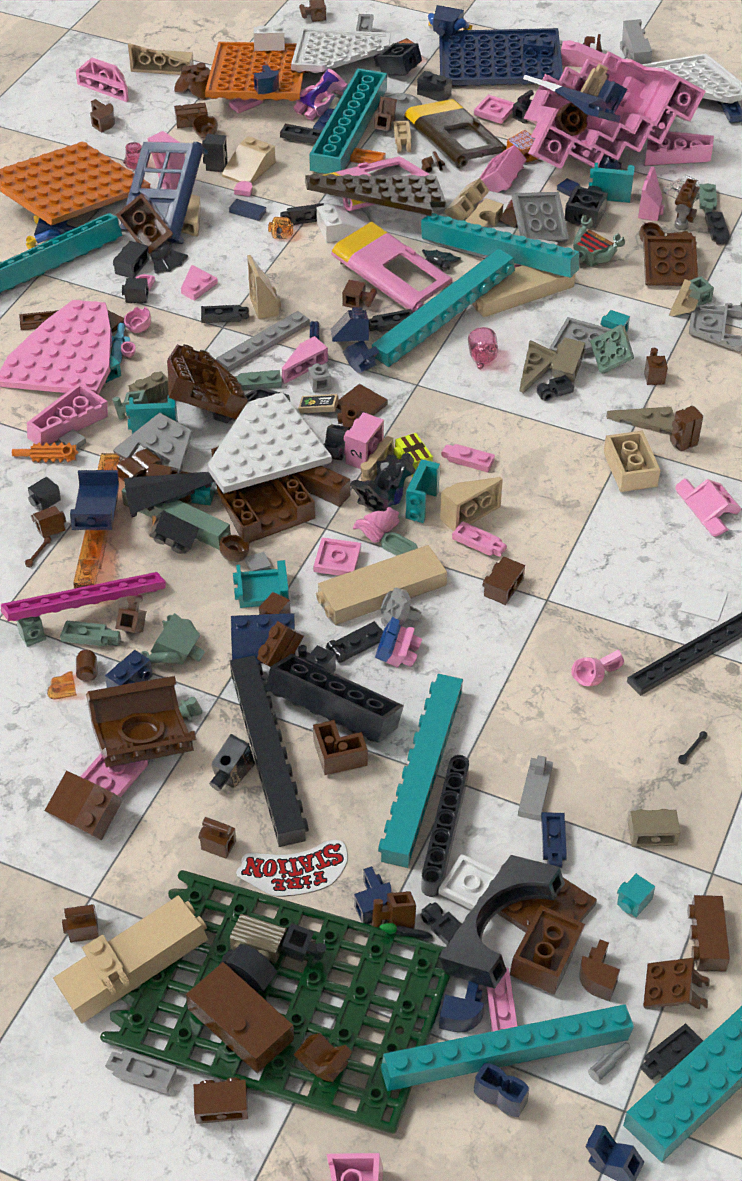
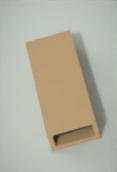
M522 265L516 267L511 275L495 285L486 294L472 303V305L483 317H487L574 287L575 274L569 278Z
M426 545L318 583L316 598L319 604H323L326 616L331 618L334 624L337 625L381 609L383 599L389 591L394 590L393 588L404 589L408 592L410 598L444 587L447 584V571L431 547Z
M178 895L108 941L131 983L126 987L122 984L119 977L111 981L114 983L117 991L113 996L107 986L103 985L87 956L53 977L81 1024L208 940L204 932L207 926L200 916L195 918L194 914L196 912L189 901L184 903Z

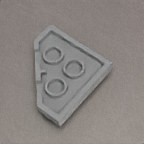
M567 317L549 349L556 352L558 344L562 343L564 337L585 342V354L591 353L593 349L590 340L611 329Z

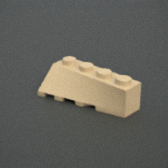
M128 43L131 72L181 75L183 66L194 65L193 52L152 50Z

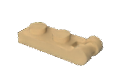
M386 436L378 444L376 451L369 456L368 461L361 464V481H373L377 475V461L386 460L388 455L393 454L394 438Z

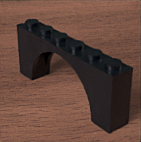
M510 855L501 866L495 878L491 880L486 891L479 897L474 908L467 914L464 922L454 933L448 945L441 951L439 959L445 974L495 989L507 969L502 955L483 944L482 935L485 927L499 911L514 903L529 899H548L554 901L565 884L560 867Z

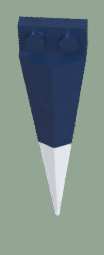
M524 75V80L537 83L555 91L571 101L585 114L618 123L621 116L616 115L615 111L611 110L602 98Z

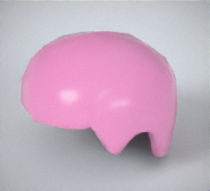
M135 307L133 311L128 312L124 316L125 326L134 333L146 331L151 325L150 311L147 307H144V309Z

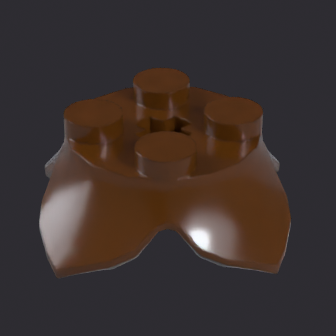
M205 63L183 66L181 75L175 83L174 92L182 93L190 89L194 96L205 100L207 98L205 97V90L211 70L206 67Z

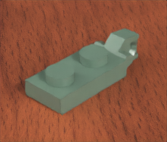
M710 183L699 184V209H704L705 213L716 210V185Z
M67 620L60 639L62 642L119 646L121 635L120 631L107 628L104 624Z

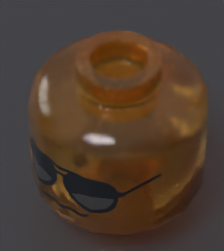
M274 217L272 222L268 224V232H271L274 239H288L289 236L293 235V222L288 217Z

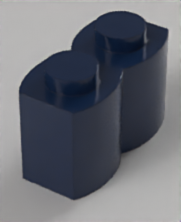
M490 1063L482 1065L475 1077L474 1093L484 1102L496 1104L502 1112L513 1117H519L528 1102L530 1088L524 1081L514 1076H507L496 1065Z

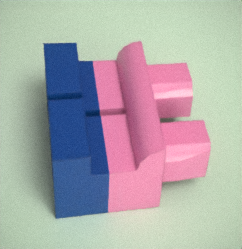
M392 617L384 628L375 658L397 668L401 663L411 667L416 661L417 654L408 650V648L417 651L421 645L422 638L413 634L415 628L409 627L406 629L399 625L400 620Z

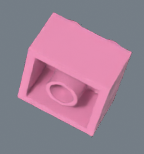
M363 412L359 419L354 421L352 428L347 430L344 435L346 464L361 469V464L368 461L369 456L376 451L378 444L384 440V419Z

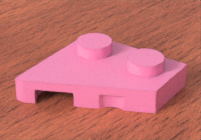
M192 265L181 287V294L196 300L218 284V280L215 276Z

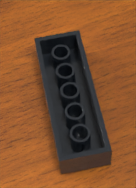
M290 654L270 667L265 688L272 692L273 695L291 701L293 705L308 709L312 714L325 717L329 721L334 720L336 724L346 727L350 732H362L363 736L369 741L377 743L398 728L404 705L294 654Z

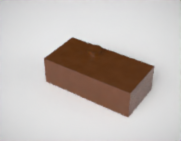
M224 962L186 994L188 1010L257 1074L294 1040L293 1024Z

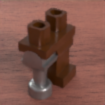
M686 179L675 200L677 218L674 227L678 230L687 229L688 222L693 223L697 214V209L693 208V204L700 187L696 186L697 181L693 179Z

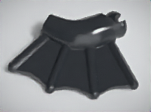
M167 242L161 246L158 252L151 254L156 274L161 271L170 272L174 267L182 266V261L188 258L187 254L172 250V244L169 243L167 245Z
M437 249L430 251L422 250L427 261L444 271L451 268V263L461 260V257L454 256L450 252H441Z

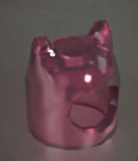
M486 327L477 328L469 334L467 339L470 356L476 363L477 368L481 370L484 364L492 362L497 357V336L494 330Z

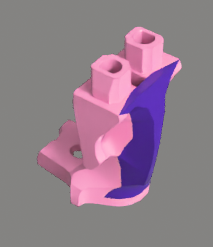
M327 69L315 86L311 85L301 91L300 100H296L297 103L293 109L300 115L304 110H307L304 115L311 121L316 116L321 117L335 98V94L331 92L333 91L342 96L348 84L335 71Z

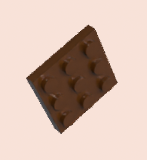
M696 236L643 237L645 285L682 286L685 279L690 281L698 278Z
M563 877L565 884L554 901L548 899L524 900L509 905L497 914L526 933L540 905L582 922L596 905L597 899Z

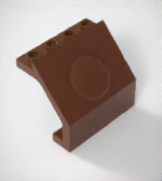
M175 676L92 690L86 693L92 728L106 768L194 751L192 742L196 740L195 731L188 732L179 710L175 685L177 684Z

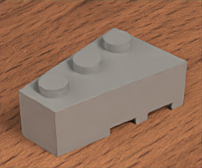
M641 19L623 21L620 50L623 51L627 59H632L640 64L651 63L652 49L648 38H644L645 29H641Z

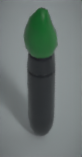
M393 923L380 925V929L388 934L408 936L425 941L433 938L431 933L424 930L398 926Z

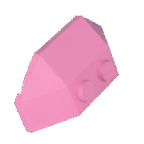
M91 57L76 70L78 85L125 102L129 101L125 77L117 66Z

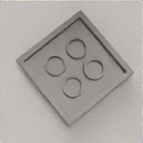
M559 192L514 193L512 195L520 236L533 240L541 239L553 242H567L569 240Z

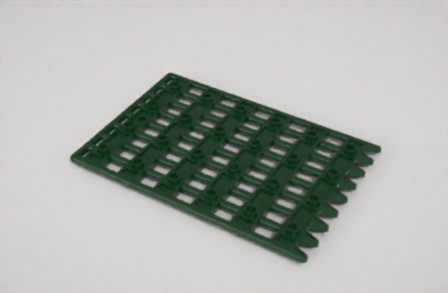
M185 870L179 871L178 879L187 884L188 887L187 889H170L168 896L171 900L179 895L184 903L189 901L196 912L194 914L195 918L198 916L202 918L205 909L225 914L221 925L203 920L207 926V929L204 931L216 934L212 945L202 943L193 949L207 954L203 965L183 960V957H181L142 983L140 989H133L121 997V1000L131 1006L130 1010H113L110 1012V1020L121 1029L120 1031L102 1032L100 1040L104 1043L223 1081L228 1078L246 1080L248 1089L389 1134H395L412 1086L401 1088L397 1099L391 1097L393 1090L387 1091L381 1070L383 1055L408 1049L410 1040L417 1042L416 1047L427 1045L451 976L445 974L442 968L436 967L441 951L445 947L413 937L388 934L379 927ZM214 889L233 894L230 905L210 900ZM259 902L279 908L274 919L254 913ZM240 914L286 928L287 932L291 923L300 925L303 915L324 921L320 932L311 930L314 932L312 940L316 941V944L324 943L326 945L323 959L317 961L314 959V956L306 953L304 961H307V964L302 973L282 967L286 956L280 954L276 963L270 962L277 971L274 978L264 991L255 990L266 1001H268L269 997L290 1003L286 1015L280 1014L293 1024L294 1040L264 1067L259 1081L237 1074L243 1060L223 1041L218 1043L200 1037L205 1025L188 1010L187 1000L184 1007L163 1001L168 989L186 995L218 967L223 956L232 950L230 935L234 930V926H236ZM348 929L368 934L369 937L366 945L344 940ZM394 942L416 948L412 960L391 954ZM340 949L362 955L358 966L336 960ZM386 962L407 968L408 971L405 979L402 980L382 974ZM178 969L198 974L193 986L173 980ZM332 969L354 975L350 987L328 981ZM281 976L299 982L295 993L274 988L277 977ZM433 976L439 978L436 989L429 988ZM381 983L400 989L397 1001L375 995L378 984ZM324 990L346 996L342 1007L320 1002ZM426 997L432 999L428 1010L422 1009ZM373 1004L393 1010L389 1022L367 1016L370 1005ZM158 1011L179 1016L174 1029L154 1023ZM318 1011L338 1017L334 1028L330 1029L311 1023L315 1012ZM418 1018L425 1020L421 1032L414 1030ZM363 1025L385 1032L381 1044L359 1038ZM397 1028H402L404 1030V1033L397 1034L395 1030ZM148 1032L169 1038L164 1050L143 1044ZM308 1032L311 1034L321 1033L325 1038L329 1039L328 1042L334 1048L346 1045L353 1052L354 1048L357 1047L376 1053L377 1056L373 1066L351 1060V1054L347 1059V1066L338 1074L333 1082H329L310 1071L294 1067L297 1060L294 1054L303 1044ZM195 1046L216 1053L212 1065L190 1059ZM346 1069L369 1076L365 1089L342 1082ZM294 1077L312 1083L308 1096L285 1089L289 1078ZM341 1092L360 1098L357 1111L334 1105L337 1093ZM387 1107L394 1109L389 1122L383 1120Z

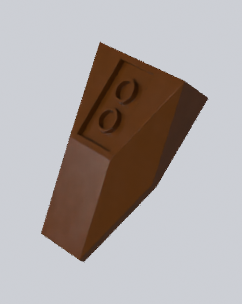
M183 344V346L176 345L167 360L169 398L237 419L248 400L237 378L226 370L209 352L194 350L193 347Z
M218 447L211 449L212 457L217 451ZM295 473L227 493H223L216 483L218 495L239 537L243 538L246 542L251 543L316 519L315 501Z

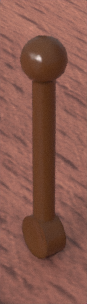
M51 537L44 538V542L33 556L25 560L26 567L33 566L35 558L47 544L51 543Z

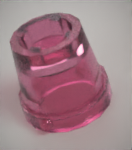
M131 142L125 146L123 164L129 169H136L142 149L141 144L137 142Z

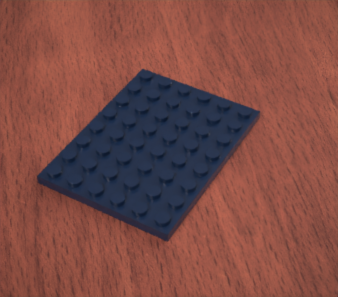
M558 28L457 30L454 35H439L440 76L452 79V85L537 84L524 80V75L542 80L544 75L547 74L559 81L563 73ZM535 36L556 39L553 55L552 52L549 55L547 52H543L542 55L541 51L540 54L535 51L534 55L532 51L523 52L525 37Z

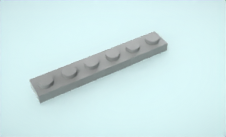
M296 311L218 356L216 360L230 372L310 325V320L299 311Z

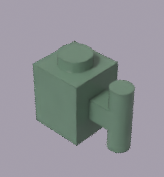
M145 390L127 392L123 403H121L120 397L112 399L120 420L126 418V405L129 404V397H133L134 404H149Z

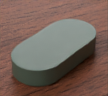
M394 532L385 533L381 538L382 548L396 556L418 549L416 543Z

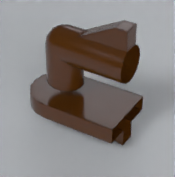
M598 34L596 50L603 52L601 34ZM586 36L584 38L583 45L590 47L591 43L595 44V37Z
M436 151L432 152L433 158L430 156L422 159L421 169L430 173L432 171L430 164L434 163V161L440 171L443 170L442 166H445V162L439 158Z

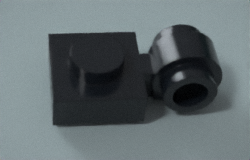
M566 375L549 379V384L541 383L537 386L538 396L545 401L550 400L553 397V393L558 397L574 392V385Z
M429 903L422 909L420 917L426 925L432 924L431 930L448 945L462 923L449 911L442 916L444 912L438 903Z

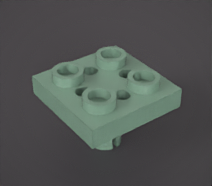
M622 324L590 340L599 372L602 374L634 359L625 326Z

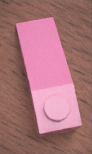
M315 336L300 343L282 367V382L285 384L307 373L308 367H312L316 363L322 365L328 362V347Z

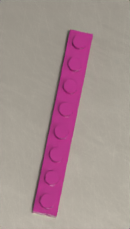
M158 572L2 603L0 604L1 612L7 621H18L27 617H38L46 613H57L65 609L99 604L103 601L118 600L122 597L141 593L156 592L157 590L165 589L166 581Z

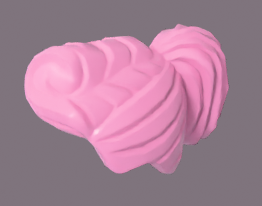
M388 507L386 511L372 512L365 515L364 519L356 520L353 529H360L372 542H379L384 533H388L399 524V512L391 507Z

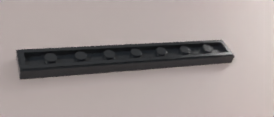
M742 612L627 677V683L641 696L742 638Z

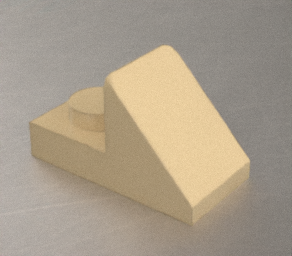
M684 280L669 316H676L695 310L698 300L689 296L692 291L689 289L691 281Z

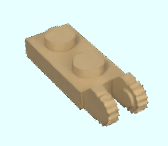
M393 121L397 153L401 152L402 145H406L407 152H411L409 121Z
M104 935L81 947L103 985L107 986L112 996L117 991L114 983L111 981L119 977L122 984L126 987L131 984L125 974L126 971Z

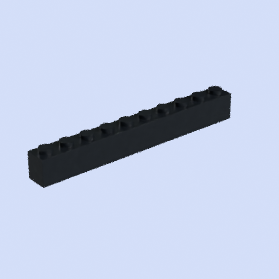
M255 655L230 660L231 677L278 847L305 842V832L309 831L307 819L301 816V813H303L301 799H296V795H298L296 782H291L290 777H293L292 768L285 761L288 759L286 747H281L280 742H283L281 730H276L275 725H278L275 712L271 713L273 708L271 696H266V692H268L265 689L267 682L266 679L262 680L261 678L263 676L261 663L257 664Z

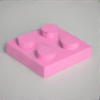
M488 94L474 109V115L502 124L513 112L514 102Z
M322 537L313 566L314 572L340 576L356 570L361 543Z

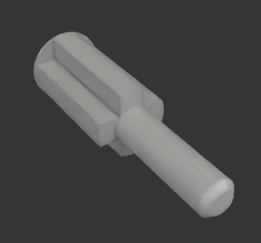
M625 1042L613 1054L603 1056L588 1070L590 1077L594 1081L599 1082L616 1067V1061L630 1049V1044Z

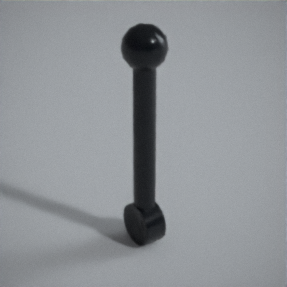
M701 731L698 739L687 752L678 757L680 764H686L687 757L703 739L708 737L706 731Z

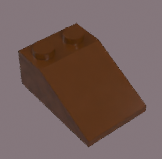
M143 193L116 214L135 241L148 246L149 254L173 235V232L156 206Z
M66 770L44 811L102 840L124 799Z
M540 905L512 958L510 976L555 995L585 924Z

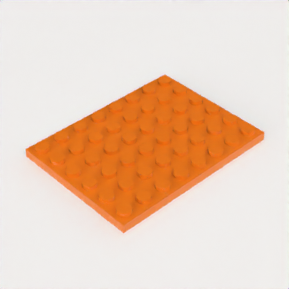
M218 42L205 90V97L210 99L226 98L228 100L234 98H241L242 100L250 98L257 100L272 99L275 101L281 99H288L289 101L300 100L304 71L296 72L291 70V63L297 43H285V50L254 51V42ZM263 65H268L273 71L278 70L279 89L272 93L258 95L254 89V73L262 72Z
M78 142L77 144L1 168L0 192L50 225H54L128 198L134 173L123 167L120 163L110 159V157L102 154L99 150L94 149L86 142ZM143 180L141 188L150 189L151 184Z

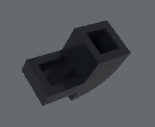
M335 424L327 427L325 443L323 445L331 454L332 459L343 460L345 450L344 435L350 427Z
M239 944L236 950L228 951L221 961L251 988L258 991H264L277 973L265 956L245 944Z

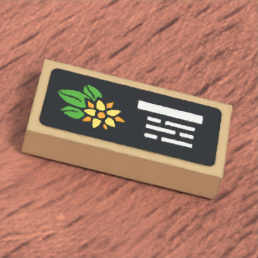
M338 394L302 396L298 407L299 412H335L339 400Z

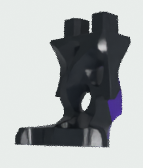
M404 453L401 459H398L395 455H388L386 460L377 461V476L374 482L372 480L351 481L350 486L359 496L357 503L373 512L386 511L388 507L399 504L403 496L405 479L416 471L412 466L414 458L411 454Z

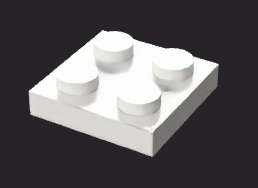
M461 854L439 887V894L472 910L498 871Z

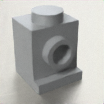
M316 363L312 367H308V376L313 393L331 390V374H329L327 365ZM317 381H325V383L317 384Z

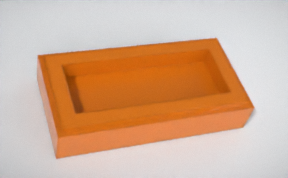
M354 148L350 156V162H367L369 164L385 160L386 153Z

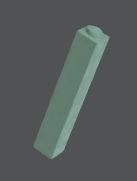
M124 487L121 490L123 504L129 507ZM180 500L168 504L154 505V509L148 511L147 508L139 511L156 520L158 514L164 510L198 527L199 530L195 539L218 550L221 538L231 535L229 523Z

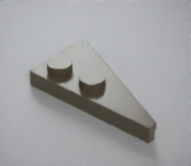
M532 340L529 341L520 383V392L524 393L550 369L552 360L557 357L555 351Z
M672 407L607 411L606 415L607 419L620 423L622 419L632 422L631 426L650 429L659 433L660 430L672 432V422L675 419Z

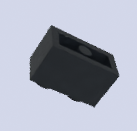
M424 71L417 78V95L436 101L448 100L451 97L452 79L433 74L430 71Z
M207 134L205 140L202 141L203 147L208 151V154L203 155V164H206V171L223 172L228 164L226 135Z
M129 241L113 259L115 274L127 278H135L150 260L148 246Z
M163 510L158 514L149 536L154 538L153 540L156 543L166 544L172 547L171 549L174 552L185 554L191 549L199 528Z

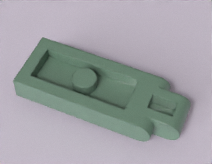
M280 370L240 373L238 376H235L243 391L255 390L258 387L266 389L282 388Z

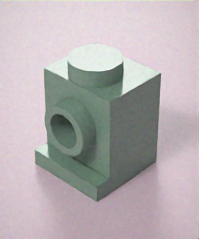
M702 276L690 280L689 289L692 291L689 296L698 300L697 305L711 302L714 287Z
M39 616L27 617L16 621L19 634L27 647L46 640L42 620Z

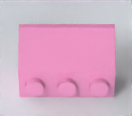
M513 145L492 158L479 178L492 192L498 193L503 189L506 191L512 186V181L518 177L517 173L524 168L523 164L526 158Z

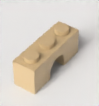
M478 178L468 184L444 212L452 219L463 220L475 209L473 205L481 201L490 190L481 178Z
M485 198L465 221L487 228L488 225L496 226L502 217L504 204Z

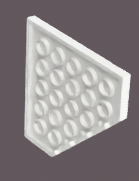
M301 28L291 63V70L319 73L380 54L389 47L391 33Z
M707 54L642 64L645 67L664 68L706 91L703 96L705 99L725 103L742 101V82Z
M279 393L258 398L246 404L209 461L208 472L222 492L227 493L331 463L332 456L285 395Z

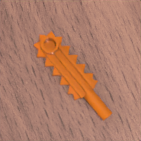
M39 442L38 444L33 443L31 449H12V456H30L32 462L37 461L38 463L42 459L45 463L49 459L53 463L56 459L60 463L66 459L69 463L71 460H76V455L79 452L76 450L77 445H71L70 442L67 445L61 442L58 446L55 442L51 446L47 442L42 446Z

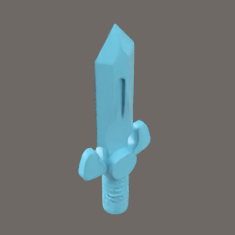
M123 323L118 324L117 334L112 336L113 346L111 355L119 363L122 360L121 345L123 342H130V337H124L125 324Z

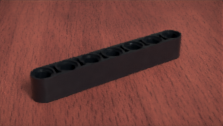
M455 755L449 761L422 870L421 890L429 897L439 895V887L446 875L469 776V760L463 755Z

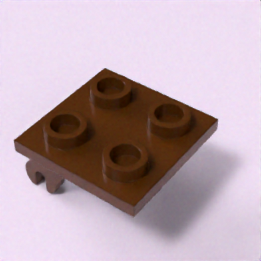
M694 958L648 963L643 1007L647 1009L690 1004L700 1009L701 1004L704 1008H708V1000L698 996L691 988L692 983L698 987H702V983L709 987L710 979L702 976L694 969Z

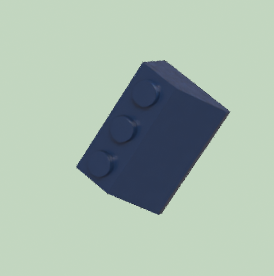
M353 307L352 310H348L331 328L332 342L369 341V323L366 310H363L362 307Z
M294 613L231 616L232 660L255 655L257 663H262L257 659L258 651L268 639L271 627L275 626L277 621L295 629Z

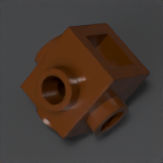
M353 403L341 406V413H337L338 424L350 427L351 429L354 421L359 419L364 411H360V405Z

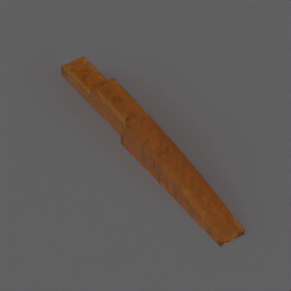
M101 453L97 470H117L120 456L115 453ZM85 530L73 581L74 589L96 584L99 569L102 568L109 530Z

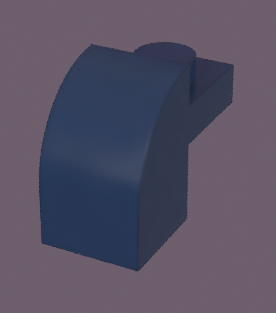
M263 65L262 72L254 73V89L258 95L272 93L279 89L278 70L273 71L268 65Z
M359 341L348 346L343 351V354L349 365L357 373H361L377 365L375 357L379 354L376 346L368 349L364 341Z
M372 866L363 869V882L367 890L354 894V907L361 922L365 924L372 923L374 899H382L383 906H387V893H391L390 882L383 884L380 874H376Z
M469 981L465 999L445 995L440 1014L439 1029L452 1032H467L474 1029L481 1022L484 1003L481 1002L483 990L479 989V984Z
M595 1126L585 1146L591 1154L588 1160L589 1164L598 1172L613 1180L636 1181L644 1165V1160L633 1145L616 1143L605 1126Z

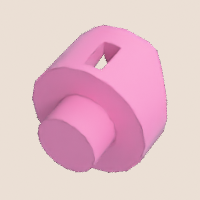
M585 657L574 662L571 674L583 686H596L602 682L605 669L599 659Z

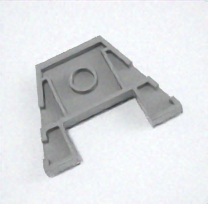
M740 302V305L725 303V306L715 307V304L696 305L695 310L691 312L688 334L741 352L742 336L726 334L725 325L727 315L742 317V302Z
M159 413L115 447L113 452L121 458L127 459L133 456L139 446H142L169 461L168 466L178 468V474H180L193 433L191 429Z

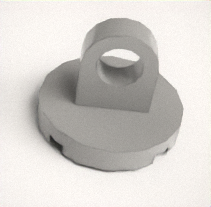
M396 587L393 588V591H389L386 594L381 605V613H383L381 622L384 627L392 617L400 620L399 625L401 626L405 623L406 619L419 620L422 612L410 606V596L406 590Z

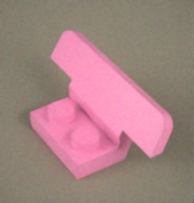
M684 478L675 487L680 497L714 537L729 530L719 517L724 512L737 515L742 509L721 483L709 479L695 488L688 479Z

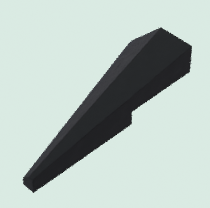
M209 472L124 478L131 518L136 517L137 512L146 508L148 511L154 509V505L168 504L194 494L195 489L205 486V488H209L215 480Z

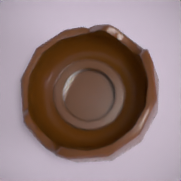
M205 113L197 116L192 123L195 133L202 138H206L207 134H215L218 129L216 119L213 116L212 118Z
M644 222L640 227L639 237L643 242L644 236H665V232L657 223Z
M227 535L221 538L219 551L226 560L239 562L247 557L250 543L237 535Z

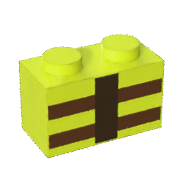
M416 433L395 439L394 455L401 459L404 453L411 454L414 458L412 466L417 469L421 459L433 462V456Z

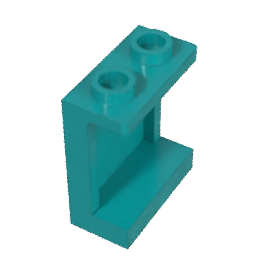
M595 162L594 168L590 170V178L593 181L589 182V186H598L602 189V192L608 193L607 201L630 203L635 166L628 165L627 171L598 168V163Z
M168 395V403L134 404L133 397H129V404L126 405V416H130V419H128V430H132V434L159 413L178 422L176 400L170 399Z
M421 459L406 490L405 519L424 523L426 517V494L437 497L439 493V463Z
M285 560L277 561V569L241 572L240 565H236L237 572L233 573V583L238 585V588H234L235 600H239L240 608L260 607L272 592L289 599Z

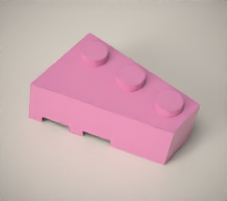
M164 131L147 138L148 142L180 143ZM152 153L156 169H162L166 153ZM171 153L166 169H182L185 154ZM165 173L162 188L176 190L181 174Z

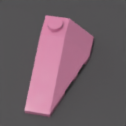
M571 40L563 41L561 48L562 65L583 67L586 59L601 64L606 55Z
M651 167L642 188L638 218L658 221L659 215H663L665 205H662V194L655 168Z

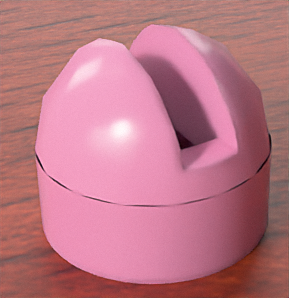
M129 341L124 342L121 345L123 356L127 358L134 356L136 352L135 344Z

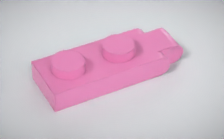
M447 444L441 452L442 457L447 458L449 462L484 472H489L495 460L494 454L458 444L453 446Z
M463 521L452 533L453 540L489 556L492 554L501 556L507 549V545L499 537Z

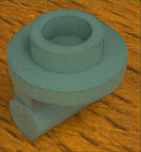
M190 697L187 701L181 700L182 705L179 706V710L183 718L188 717L189 720H192V716L202 714V708L195 697Z

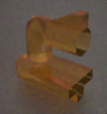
M72 671L51 679V685L47 689L49 698L61 699L77 696Z

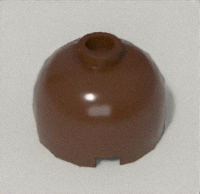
M567 103L558 109L555 116V125L557 129L568 135L576 136L585 131L588 125V114H585L573 103Z

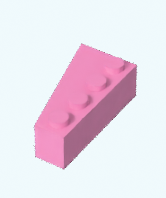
M79 382L27 422V438L35 444L40 442L42 446L46 442L51 444L72 429L78 431L108 417V401Z

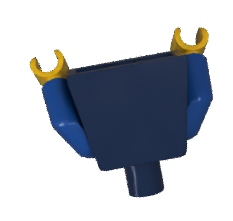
M437 5L435 14H428V26H433V31L440 36L444 34L454 35L457 30L462 28L463 30H472L473 25H469L464 19V10Z
M34 215L33 218L37 224L34 233L35 237L27 236V249L35 247L36 242L41 243L51 240L76 227L68 225V220L50 225Z

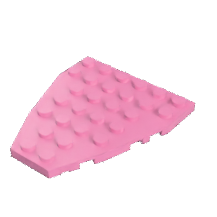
M72 300L45 320L7 356L0 369V387L66 393L80 382L99 395L111 371L110 348L112 345V331L106 302Z

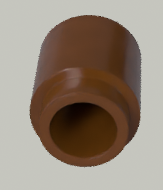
M85 649L76 656V676L82 681H91L98 674L97 656L93 651Z

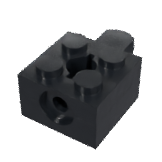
M393 43L382 53L373 57L374 61H376L375 66L380 67L381 72L388 75H407L409 71L417 67L422 61L418 43Z
M576 186L566 203L565 221L583 225L581 218L584 214L587 217L586 222L590 218L592 219L593 225L590 228H597L606 211L608 193L602 192V189L598 186H589L588 188Z

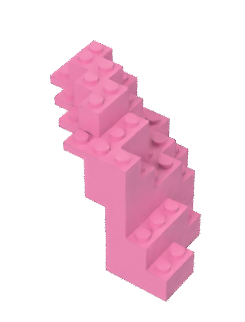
M607 51L601 63L608 68L606 73L607 80L614 81L628 89L615 112L616 115L621 116L619 123L588 115V125L585 131L579 135L570 136L557 129L555 116L559 108L572 102L555 91L540 85L524 116V119L536 125L531 135L535 140L528 153L559 169H562L568 156L594 168L595 162L599 165L603 155L608 156L610 159L619 160L624 148L640 153L646 139L656 144H662L675 117L684 121H691L706 91L664 68L645 67L632 59H622ZM586 59L580 73L565 67L559 81L547 74L544 75L542 80L581 91L593 68L596 69L598 64Z

